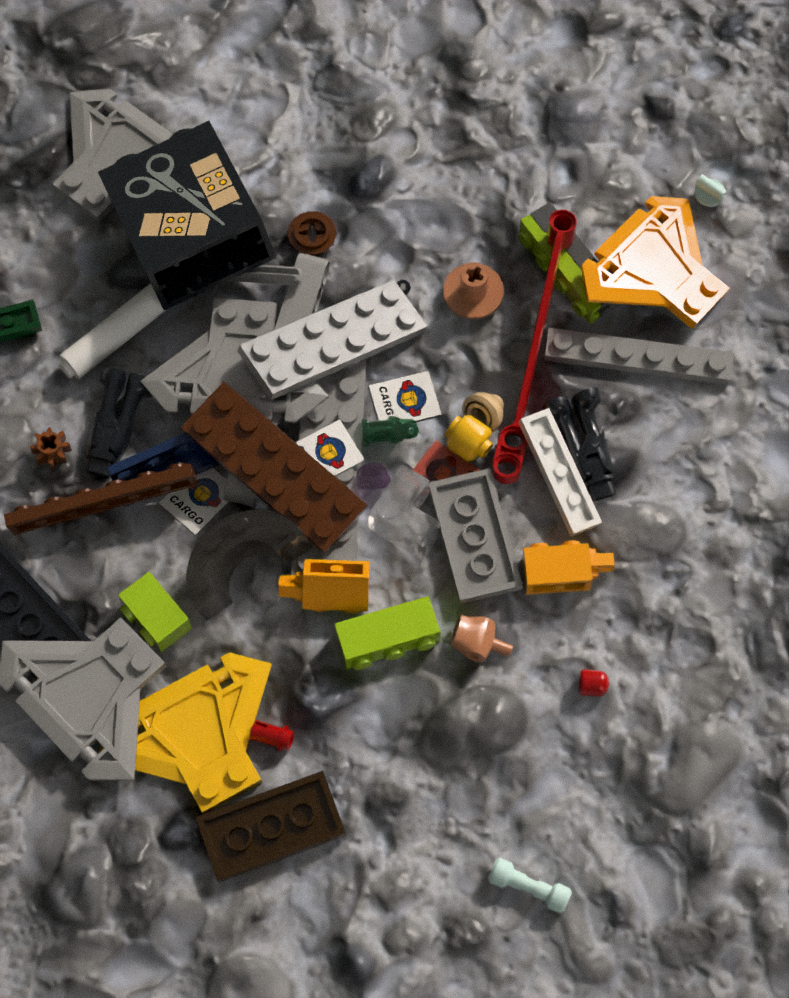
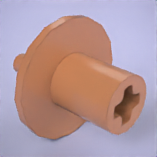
M471 262L456 267L446 277L443 285V296L448 308L457 316L466 319H482L492 315L500 307L504 297V287L498 273L493 269L478 262Z

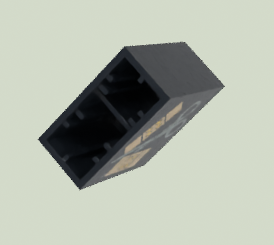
M210 121L194 128L181 129L175 132L168 140L140 153L125 155L119 158L114 165L98 171L164 311L277 258L264 223Z

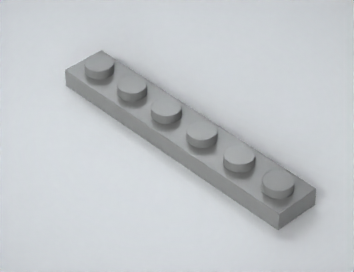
M549 328L544 361L730 385L734 352Z

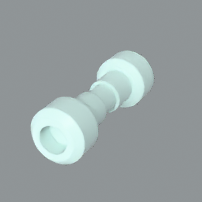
M502 858L495 860L488 877L491 884L500 888L508 885L517 890L522 889L533 894V897L545 901L548 909L559 914L565 911L572 894L569 887L560 883L551 886L540 880L539 882L526 877V874L515 870L513 863Z

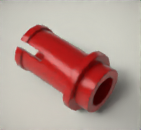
M255 720L250 732V740L275 746L280 752L283 749L289 751L295 732L289 730L287 725L281 728Z

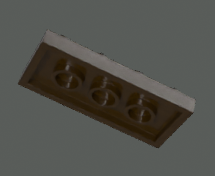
M323 771L195 817L218 883L346 836V831Z

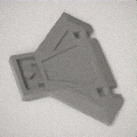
M111 89L70 92L74 162L53 183L56 192L98 223L114 208L98 171L114 165L119 158L125 155L140 153L168 140L173 135L129 102L124 101L118 106L113 102L117 94ZM105 111L109 113L108 117L103 115Z
M214 298L210 330L141 380L144 387L167 413H178L179 405H191L190 414L192 415L223 381L270 421H272L273 412L285 413V422L296 423L329 398L326 392L314 381L282 395L287 396V400H270L237 352L240 344L275 329L277 304L274 302ZM182 388H193L192 393L181 392Z
M119 618L95 641H2L0 686L6 692L16 687L22 694L15 702L72 762L81 756L88 763L81 771L88 780L135 781L140 690L166 667V664L122 618ZM31 673L38 678L33 684L26 679ZM96 742L104 748L99 754L91 748Z

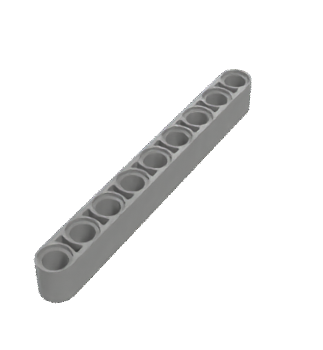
M299 253L294 267L301 268V271L304 272V278L299 286L288 285L275 329L317 312L329 273V259ZM280 396L275 398V400H287V396ZM273 412L271 422L280 430L285 413ZM229 472L224 489V500L255 508L259 497Z

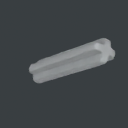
M261 265L229 281L299 286L302 284L304 272L299 267Z

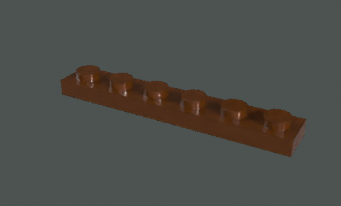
M176 463L161 472H143L138 474L135 479L110 481L105 487L95 490L91 488L76 491L73 496L65 498L51 497L46 499L43 504L33 507L30 505L18 506L13 509V512L4 514L5 524L14 535L198 486L199 482L191 464Z

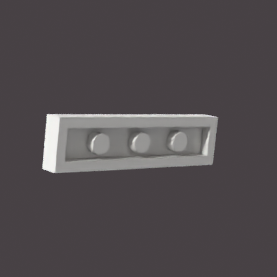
M548 408L521 418L518 422L570 536L572 537L599 526L602 523L600 516L550 409Z

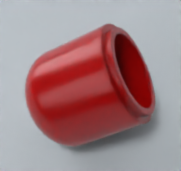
M588 669L580 670L578 693L581 696L602 697L607 693L609 678L605 672Z

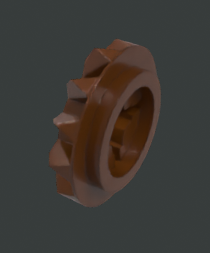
M308 211L298 215L292 220L288 228V238L291 247H294L299 253L310 254L311 256L319 253L325 254L327 249L334 246L337 235L336 226L332 219L324 213L317 211ZM311 226H314V230L318 234L314 242H311L309 236H306L309 234Z

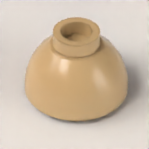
M474 393L463 402V416H474L490 427L493 433L498 429L503 420L504 402L496 394Z

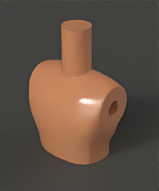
M460 614L454 625L449 646L476 662L485 661L490 650L509 657L513 645L495 638L496 625L492 619L487 617H469Z

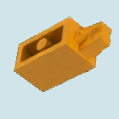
M575 540L565 541L561 545L548 546L546 543H534L528 548H524L522 556L526 595L590 591L593 579L599 577L598 573L612 572L615 567L613 553H596V549L589 548V543L580 544L579 541Z
M305 559L302 572H296V575H280L278 596L295 598V601L303 602L302 609H311L315 612L327 610L345 611L347 613L368 612L370 561Z

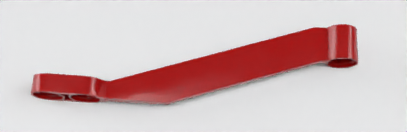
M557 210L549 218L547 242L552 247V252L513 424L502 429L493 460L492 475L501 484H512L518 480L521 474L527 441L518 422L525 416L561 251L572 246L574 242L577 219L568 210ZM509 435H516L521 438L522 444L517 447H511L504 440ZM503 462H509L515 466L516 470L512 474L507 475L501 473L498 466Z

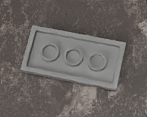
M490 468L428 482V489L459 604L522 590L523 583Z

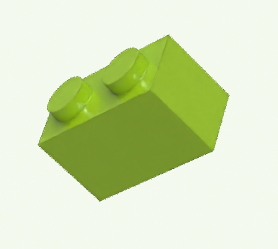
M150 571L118 594L122 604L119 607L122 615L130 624L135 621L142 629L138 633L149 647L155 645L161 653L192 629L189 618Z

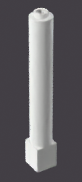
M151 283L59 355L61 362L58 365L68 378L73 376L78 380L165 312Z

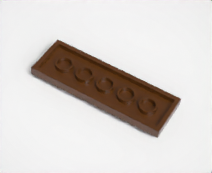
M224 381L181 426L182 432L324 554L329 551L368 508L366 502Z

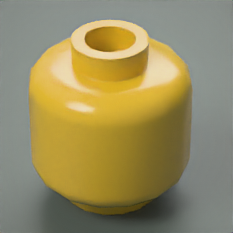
M465 415L462 418L457 416L445 432L447 448L467 462L474 461L478 456L484 459L493 446V443L490 441L492 435L491 428L472 415Z

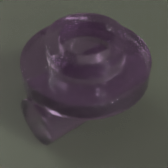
M370 462L361 466L357 471L358 490H375L391 487L390 475H388L386 467L381 463Z

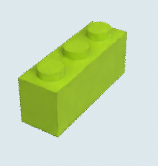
M429 596L334 623L335 634L346 669L352 667L355 670L365 669L371 666L373 661L386 658L388 661L402 657L406 651L416 648L417 651H425L433 648L437 642H440L441 631Z

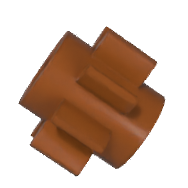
M48 427L47 432L41 435L35 434L37 443L31 445L30 449L32 454L37 455L35 459L39 466L45 462L50 465L51 469H54L55 465L61 462L67 463L65 452L72 451L70 443L65 442L66 436L63 431L56 434Z

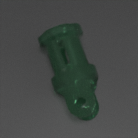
M390 416L387 420L370 422L367 419H362L364 447L370 446V443L378 442L399 444L404 439L415 438L419 433L417 423L413 419H400L396 416Z

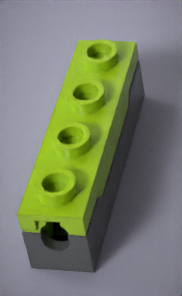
M551 202L522 218L518 234L521 244L526 249H531L536 256L539 267L544 272L548 269L552 247L547 242L549 218L553 212L557 211ZM575 233L572 246L561 251L554 284L561 294H566L571 300L575 313L579 317H584L590 325L598 320V318L619 307L620 304L587 302L581 265L587 259L596 263L598 261Z

